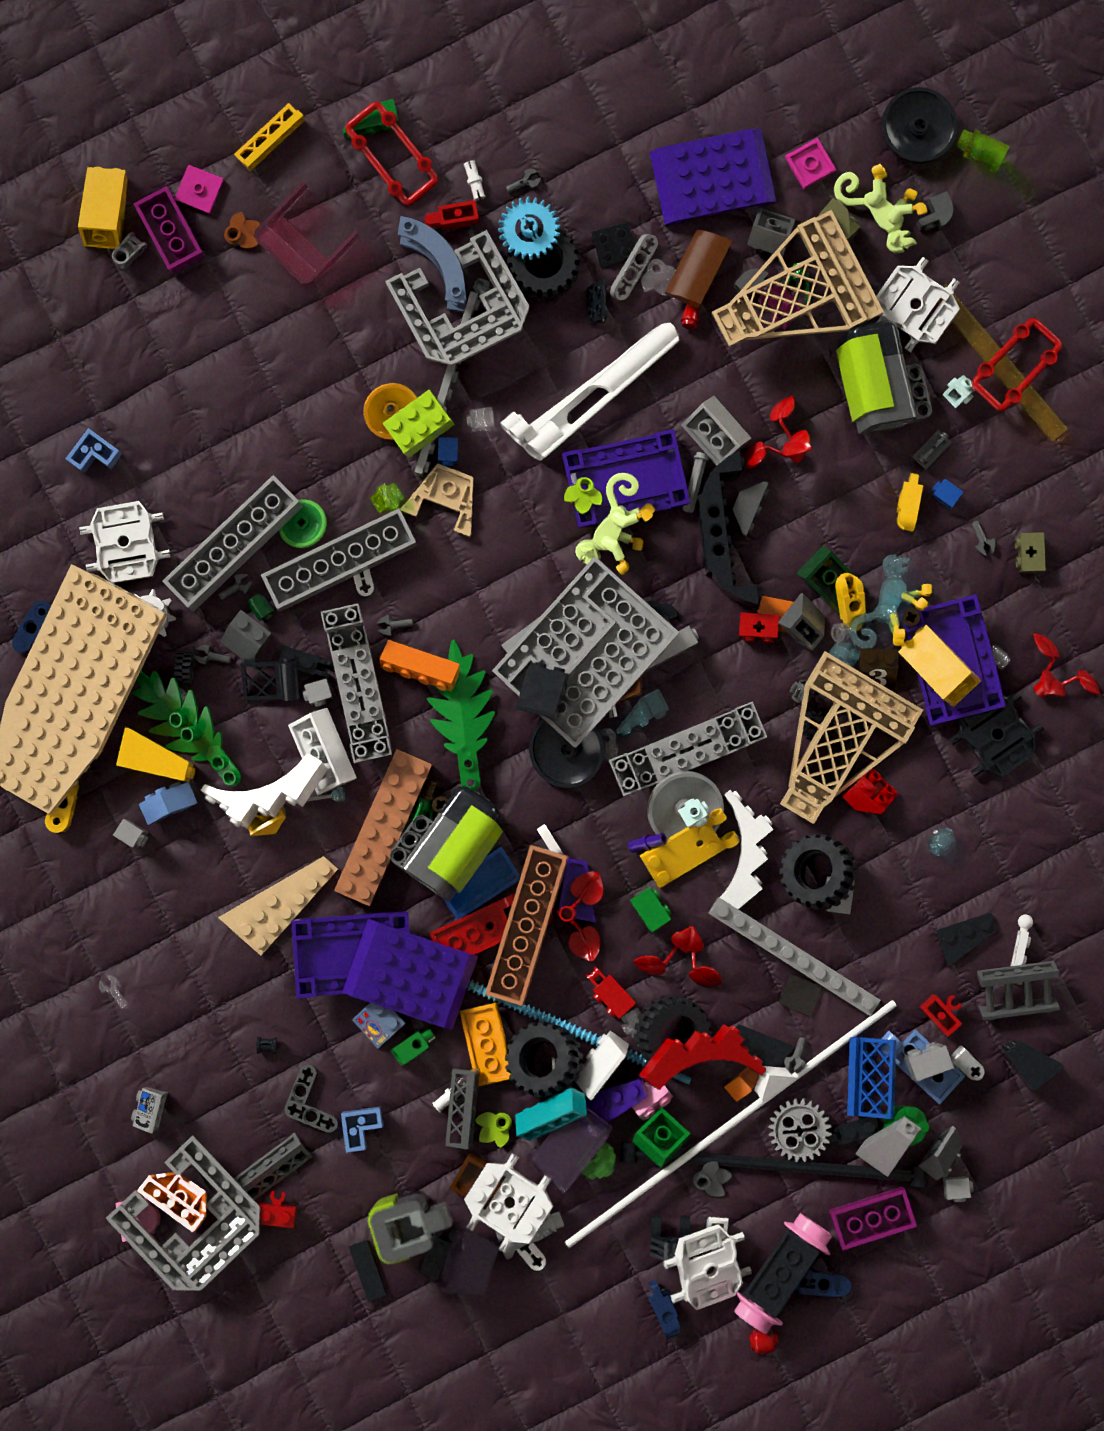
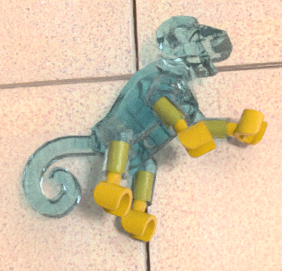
M895 554L884 558L882 569L887 579L882 583L879 603L873 612L854 619L849 629L850 638L856 646L872 648L876 644L877 635L872 629H862V635L869 636L870 639L868 641L861 640L856 633L857 628L861 624L874 619L881 623H887L890 633H893V644L895 646H902L905 639V629H899L901 625L897 612L901 602H906L910 605L914 604L915 608L919 611H923L928 606V602L923 597L918 601L915 599L919 598V596H930L932 594V585H921V591H918V589L907 591V585L900 577L908 573L909 569L906 567L910 565L911 557L900 556L898 558Z

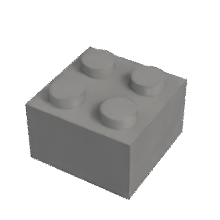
M936 1042L925 1045L926 1049L918 1050V1048L907 1052L908 1055L903 1056L909 1075L915 1081L954 1068L947 1047Z

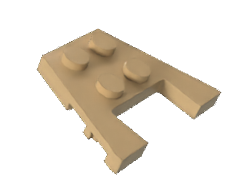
M437 464L400 510L417 517L424 499L460 512L454 532L470 537L473 477Z

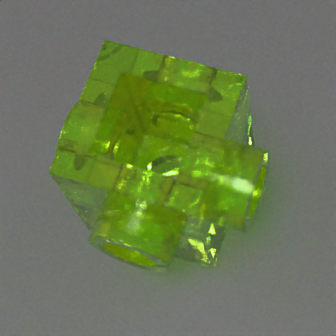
M395 482L389 485L386 483L382 484L370 497L379 514L390 510V512L400 507L399 503L404 499Z

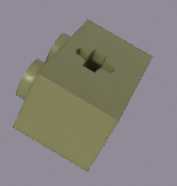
M1044 532L1019 534L1018 538L1015 539V549L1018 550L1019 557H1016V568L1019 569V574L1043 573L1046 571ZM1029 549L1030 552L1034 553L1031 557L1029 554H1026V551Z

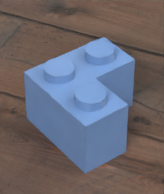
M88 428L65 459L85 474L95 459H98L108 468L112 469L123 454Z
M177 782L170 785V789L162 787L156 790L155 793L144 797L145 801L141 802L139 806L147 825L161 821L172 814L197 804L189 782L184 784Z
M381 1106L341 1113L346 1153L366 1150L365 1130L382 1128L384 1126Z

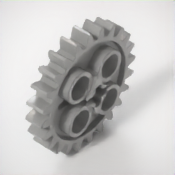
M795 1098L793 1104L788 1100L786 1101L787 1107L781 1104L779 1106L781 1112L778 1110L774 1111L777 1118L771 1117L770 1120L774 1124L769 1125L770 1129H774L773 1132L769 1133V1136L775 1137L771 1144H778L775 1150L782 1149L781 1156L787 1153L788 1160L795 1156L796 1162H798L800 1157L806 1162L807 1156L813 1160L814 1153L820 1156L821 1152L819 1149L826 1150L823 1143H830L826 1136L832 1135L831 1132L827 1131L832 1126L831 1124H826L829 1117L822 1116L825 1110L819 1112V1104L813 1107L812 1100L805 1104V1098L802 1099L801 1103H798V1100ZM806 1114L811 1115L813 1123H805L803 1116ZM785 1117H791L794 1120V1125L791 1127L786 1126L784 1123ZM798 1125L802 1129L813 1126L817 1127V1130L803 1131L802 1135L798 1131L789 1134L783 1133L784 1130H796ZM807 1134H814L816 1142L809 1143L806 1139ZM790 1136L795 1137L797 1145H789L787 1138Z

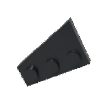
M991 912L935 930L947 967L951 966L997 931Z
M737 1024L736 1026L741 1032L739 1035L744 1039L741 1044L750 1050L748 1053L752 1057L755 1055L763 1061L761 1064L763 1066L779 1067L796 1047L743 1025Z

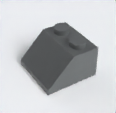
M759 207L747 245L754 249L770 252L773 255L791 234L795 219ZM786 247L780 252L781 256L784 255Z
M240 610L229 624L220 643L243 660L245 658H256L273 637V634Z
M954 1126L936 1137L919 1164V1167L936 1181L941 1177L946 1178L952 1170L951 1164L955 1163L961 1156L959 1152L963 1145Z

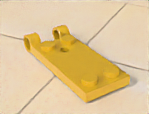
M721 808L713 810L709 814L708 822L703 826H695L692 829L686 827L668 838L665 845L653 847L651 850L640 855L659 888L726 848H732L740 842L735 831L725 834L720 839L712 826L721 824L727 818ZM698 840L703 841L701 846L696 845Z

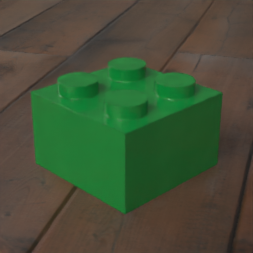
M648 887L629 901L650 932H654L671 920L669 916L672 913L666 904L661 905L658 900L661 897L656 889L653 888L651 890Z
M660 1108L636 1132L632 1142L661 1168L687 1142L690 1133L663 1108Z

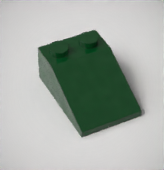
M822 546L796 574L840 616L835 587L836 580L841 574L853 573L831 550Z

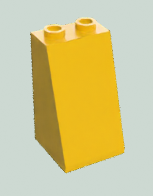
M87 167L78 223L83 246L116 249L122 243L128 181L125 170Z
M927 625L919 628L915 636L911 640L906 641L901 646L902 649L898 651L938 695L953 707L982 681Z
M125 728L116 763L117 766L185 782H190V779L194 778L195 768H193V763L142 734Z

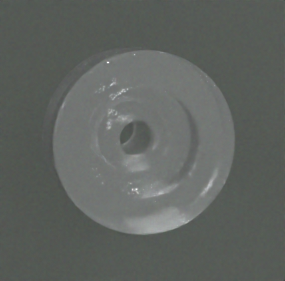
M838 623L832 626L831 637L835 642H846L849 639L851 631L845 623Z

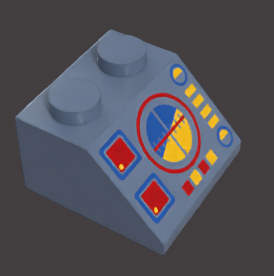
M369 1003L352 1019L377 1048L406 1023L398 1012L373 1003Z

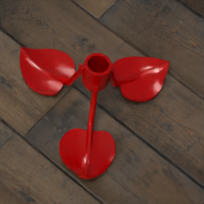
M792 395L778 402L770 413V419L773 422L779 420L790 441L784 444L783 452L770 446H765L763 442L753 444L744 454L745 467L743 472L759 465L764 460L767 450L780 454L784 458L789 457L794 463L800 462L806 452L812 451L809 433L806 430H802L791 436L783 422V419L788 418L794 410L795 398Z
M1033 634L1039 650L1051 660L1046 670L1042 671L1041 680L1033 686L1035 693L1039 697L1044 698L1047 695L1064 697L1066 695L1064 685L1075 680L1080 681L1082 687L1088 692L1098 696L1102 695L1096 680L1084 670L1078 671L1079 676H1075L1062 683L1057 680L1049 671L1055 662V658L1058 659L1060 657L1056 645L1043 635Z
M587 872L578 876L571 885V893L573 896L578 897V899L571 906L562 907L560 911L553 909L549 924L553 921V913L559 914L560 918L565 922L570 921L579 931L572 933L569 938L571 951L578 957L591 962L595 960L600 950L601 941L599 933L592 926H587L582 930L574 921V918L576 917L575 907L581 900L587 905H592L602 898L603 884L599 872Z
M693 926L683 929L672 936L671 940L675 947L665 961H661L657 956H642L633 961L635 966L646 974L653 976L662 975L666 972L665 965H667L676 950L680 948L683 952H692L693 971L689 972V977L692 981L707 987L723 983L720 974L715 969L707 966L699 968L696 966L695 952L702 951L704 945L700 935Z

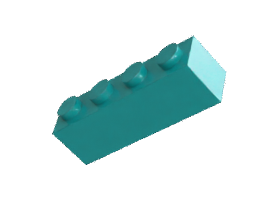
M569 1088L559 1095H553L546 1101L538 1102L537 1105L524 1109L515 1115L517 1136L531 1141L586 1116L585 1094L574 1088Z

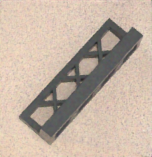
M452 1069L445 1146L469 1149L473 1146L480 1069ZM457 1074L467 1075L466 1084L462 1087L457 1082ZM459 1092L465 1097V1102L461 1106L455 1101V1095ZM457 1111L463 1116V1122L459 1125L453 1120V1115ZM456 1130L461 1135V1143L451 1142L452 1133Z
M293 1133L233 1179L246 1192L251 1188H257L253 1194L249 1195L255 1201L313 1156L302 1144L298 1135ZM302 1151L304 1153L302 1157L294 1159L295 1155ZM283 1164H288L286 1169L279 1170V1167ZM267 1176H273L269 1182H263Z

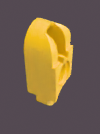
M914 473L910 474L908 482H904L896 511L898 513L897 525L903 530L912 532L916 525L923 485L918 484L919 474Z
M844 573L837 578L835 584L840 619L843 620V625L847 629L856 632L861 629L864 623V614H866L865 592L863 583L858 577L850 573Z
M78 783L68 791L66 796L68 805L65 808H61L59 805L53 814L47 813L45 825L49 831L62 833L69 829L78 798ZM56 818L60 819L58 825L54 824Z

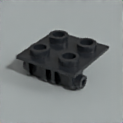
M628 221L591 232L600 268L627 261L634 249Z
M601 279L587 287L586 299L588 300L587 317L589 325L597 321L599 324L606 323L605 279Z

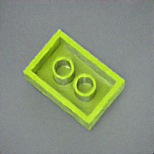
M427 390L383 422L385 428L408 458L455 425L430 390Z

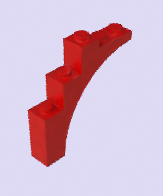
M722 1025L713 1038L705 1032L701 1034L695 1031L685 1045L677 1039L673 1041L667 1038L640 1072L639 1076L652 1087L660 1090L680 1071L694 1064L709 1060L739 1062L760 1075H763L767 1069L761 1065L763 1061L755 1055L752 1057L748 1053L750 1050L741 1044L744 1039L739 1035L741 1032L736 1027Z

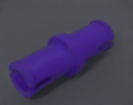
M664 833L652 836L644 835L640 839L629 841L628 848L632 853L644 849L648 851L653 847L665 845L667 837Z

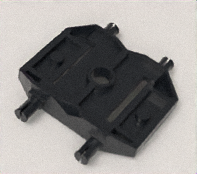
M1019 692L1008 698L1004 696L1006 707H1002L1003 710L974 731H971V728L1000 708L957 719L958 732L948 740L949 742L953 741L950 743L952 746L961 740L967 743L980 762L979 766L970 771L974 777L983 771H987L1002 778L1036 755L1035 737L1044 728L1039 723L1034 728L1029 729L1020 718L1013 706L1014 703L1022 699ZM994 729L1002 731L1001 739L993 738L992 732ZM1021 737L1023 738V740L1012 746L1010 749L999 755L994 760L991 759L992 757L1003 751L1005 748L1019 740Z

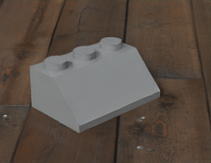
M715 396L703 402L681 425L716 466L728 456L739 451L751 439L748 433Z

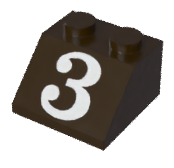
M858 649L857 671L888 689H895L899 649Z

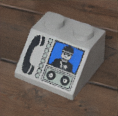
M143 1087L142 1091L139 1090L136 1097V1102H139L137 1110H133L131 1121H134L133 1126L149 1133L157 1131L168 1092L149 1087Z

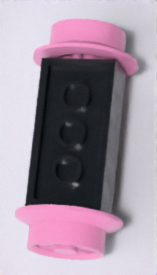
M801 1213L794 1223L784 1222L790 1229L786 1230L745 1293H736L740 1303L734 1312L765 1334L768 1333L773 1324L783 1325L778 1318L821 1254L824 1252L830 1255L826 1245L832 1238V1235Z

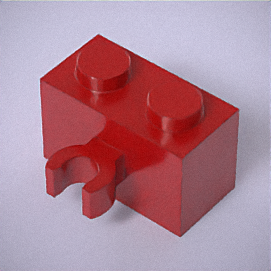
M932 994L919 1008L944 1036L949 1037L962 1025L951 1012L952 1010H958L962 1004L958 1003L956 1006H952L951 1001L955 998L954 995L949 996L946 1004H944L936 995Z
M272 1190L270 1198L273 1203H257L260 1206V1225L290 1228L295 1226L297 1205L282 1204L286 1197L285 1191H282L281 1198L277 1199L275 1197V1190Z

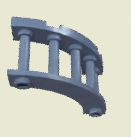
M400 216L397 234L401 236L400 246L408 247L422 255L424 254L432 261L445 282L447 310L464 313L466 308L465 282L462 268L455 252L447 241L431 227L412 218Z

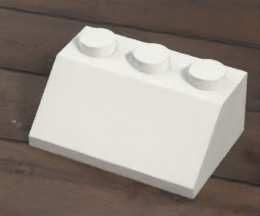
M612 1031L600 1037L597 1042L599 1046L596 1050L593 1048L586 1056L588 1060L583 1065L582 1071L578 1070L577 1073L579 1078L576 1083L590 1100L594 1098L627 1054L629 1044Z

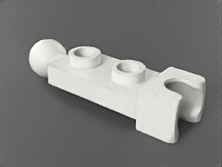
M1027 914L1021 915L1018 919L1020 931L1017 934L1011 966L1026 964L1027 956L1024 954L1026 948H1029L1031 937H1028V929L1033 925L1032 917Z

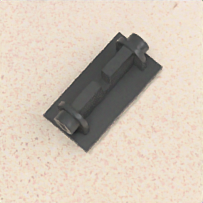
M937 430L912 458L926 470L952 442L948 439L949 436L945 432L942 433Z

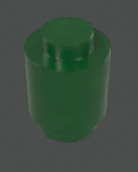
M261 593L248 600L249 608L259 622H267L274 617L273 613L275 610Z

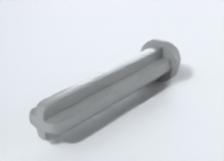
M697 452L694 455L695 462L688 486L690 504L683 506V511L688 513L694 512L706 461H709L708 455L705 453Z

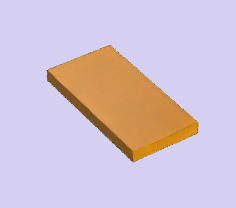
M498 1002L461 1010L460 1016L472 1068L480 1069L478 1086L510 1080L509 1075L511 1073L507 1072L505 1067L508 1065V1061H505V1055L509 1054V1051L507 1049Z

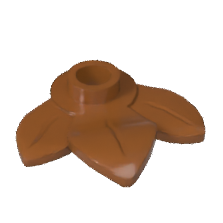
M243 212L236 213L231 217L230 226L224 232L225 240L230 244H239L242 248H253L258 245V241L254 236L259 230L260 223L254 220H245ZM232 233H237L236 238H231Z

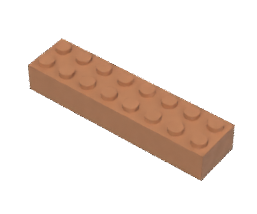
M396 749L334 891L365 905H372L391 862L390 852L405 830L426 779L433 767L432 764Z
M530 845L485 995L520 1006L525 1004L569 856Z

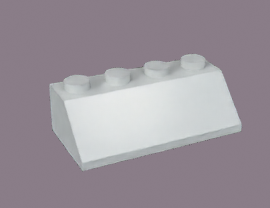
M328 708L311 712L288 725L302 759L308 753L322 761L328 768L315 788L317 796L356 779Z

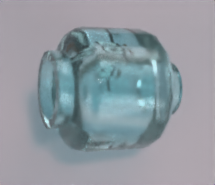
M851 642L836 643L829 652V654L851 667L859 659V650Z
M940 827L935 829L927 840L930 852L936 856L947 855L956 844L954 832L949 828L944 829Z

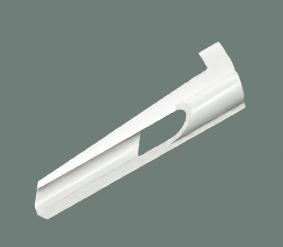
M671 323L657 326L632 345L618 359L530 425L520 414L517 415L515 412H512L500 423L501 426L517 444L524 447L528 454L537 460L544 459L679 342V333ZM597 387L604 388L609 392L573 424L568 423V413Z

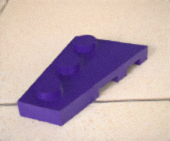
M568 859L559 911L564 906H571L578 899V897L572 895L571 885L578 876L588 872L586 861ZM581 900L575 907V919L595 922L593 904L587 905Z

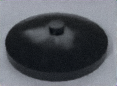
M924 87L909 88L898 93L885 108L881 121L883 139L888 148L900 159L915 164L929 163L942 157L952 146L958 129L957 116L951 103L939 92Z
M544 719L537 724L530 738L529 754L533 767L545 781L558 787L572 788L585 784L599 772L605 759V741L597 725L577 748L569 743Z

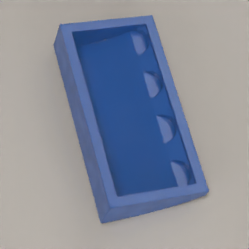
M501 845L488 853L461 893L456 892L450 902H445L458 920L519 881L521 876Z

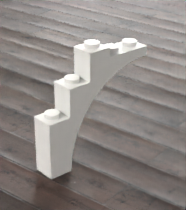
M307 753L300 763L287 775L262 788L245 792H229L205 784L201 791L206 795L205 799L213 805L215 802L220 804L219 807L226 811L233 825L236 827L241 825L248 828L258 812L266 817L269 814L275 818L286 801L293 806L298 804L303 807L328 768L322 761Z
M729 790L723 796L731 806L738 822L741 836V853L733 880L720 898L739 909L762 890L760 886L762 882L756 875L752 877L751 873L768 860L766 850L761 845L757 846L756 843L773 830L771 827L773 823L766 815L764 817L759 815L754 819L753 815L755 814L748 805L744 807L740 802L742 800L741 796L736 791L732 792Z

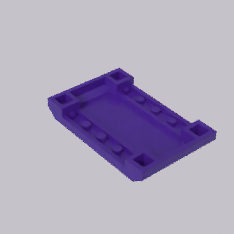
M752 128L660 147L650 151L665 226L753 206L762 207L776 204L761 129Z
M674 429L598 447L562 453L569 487L575 485L578 479L587 477L592 480L594 488L600 491L602 495L601 505L592 504L589 511L585 514L579 513L574 506V502H572L578 528L600 525L610 514L611 505L607 498L606 486L610 478L618 473L631 474L639 482V489L632 496H625L619 491L620 485H625L626 488L632 487L628 481L620 480L614 485V493L618 505H623L628 511L635 508L640 509L647 503L652 504L655 508L654 513L690 504ZM581 486L582 489L587 490L586 486Z
M977 594L926 607L923 611L916 610L920 614L918 625L909 627L904 624L908 639L911 640L919 628L925 625L929 626L982 680L953 707L943 700L917 672L930 726L1006 707ZM909 613L906 621H911V623H914V619L917 618V616H913L912 613Z
M385 912L291 920L296 999L345 994L342 990L368 918L410 933L408 912Z
M368 918L342 992L452 1030L478 956Z

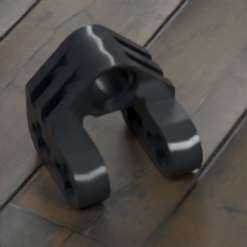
M651 1215L650 1256L663 1261L674 1258L679 1238H661V1215ZM680 1216L679 1238L690 1235V1216Z

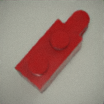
M475 200L438 206L439 212L428 213L425 216V224L431 228L441 226L442 231L479 224Z
M595 966V970L590 975H586L596 986L593 989L595 992L593 997L600 1004L604 1002L608 1006L606 1011L613 1018L617 1016L620 1019L636 1002L610 974L605 977ZM601 976L604 980L597 984L594 980Z

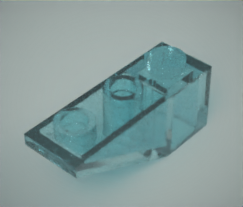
M660 689L640 698L615 731L616 735L621 734L623 737L632 732L631 728L637 725L639 728L650 724L648 720L654 717L658 720L667 715L666 711L669 708Z

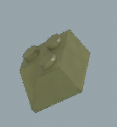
M832 198L818 216L832 210L849 243L861 226L858 225L859 222L854 217H849L848 209L844 202Z

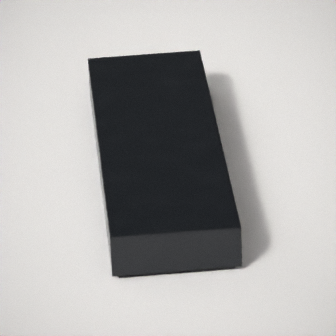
M368 1240L349 1245L348 1247L367 1301L370 1302L386 1296L387 1294Z

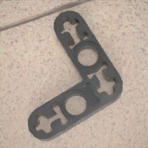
M305 1064L298 1072L285 1105V1114L292 1119L322 1131L333 1132L338 1127L337 1117L305 1104L317 1076L315 1066ZM311 1068L313 1076H309L306 1081L310 1082V1085L305 1082H299V1079L304 1080L305 1073H303V1070ZM300 1085L306 1088V1094L302 1097L298 1096L295 1092L296 1087ZM296 1104V1108L301 1111L305 1107L306 1110L302 1118H299L301 1113L295 1112L291 1114V1110L288 1109L289 1106ZM308 1111L316 1112L317 1119L314 1122L307 1120L306 1114ZM321 1114L324 1115L322 1119L328 1121L330 1118L333 1119L332 1123H334L335 1126H331L328 1129L326 1128V1123L321 1122L320 1126L317 1125L318 1121L320 1120Z

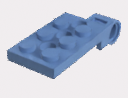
M916 1029L903 1042L890 1031L881 1038L897 1040L896 1065L909 1077L910 1075L903 1056H906L904 1053L905 1046L912 1045L914 1049L923 1050L926 1049L925 1045L930 1043ZM885 1044L881 1048L886 1056L890 1052V1044ZM953 1065V1069L942 1072L943 1079L940 1082H935L933 1076L913 1081L938 1104H941L965 1075Z

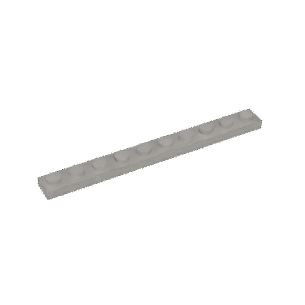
M470 292L461 324L473 319L474 311H478L481 302L478 299V293ZM458 364L447 366L437 398L446 412V401H450L453 392L450 389L452 382L455 383L458 377V372L456 371ZM434 440L421 449L415 475L423 477L424 472L428 473L431 463L428 459L430 454H434L436 448Z
M720 897L717 898L708 912L716 919L870 1017L881 1001Z

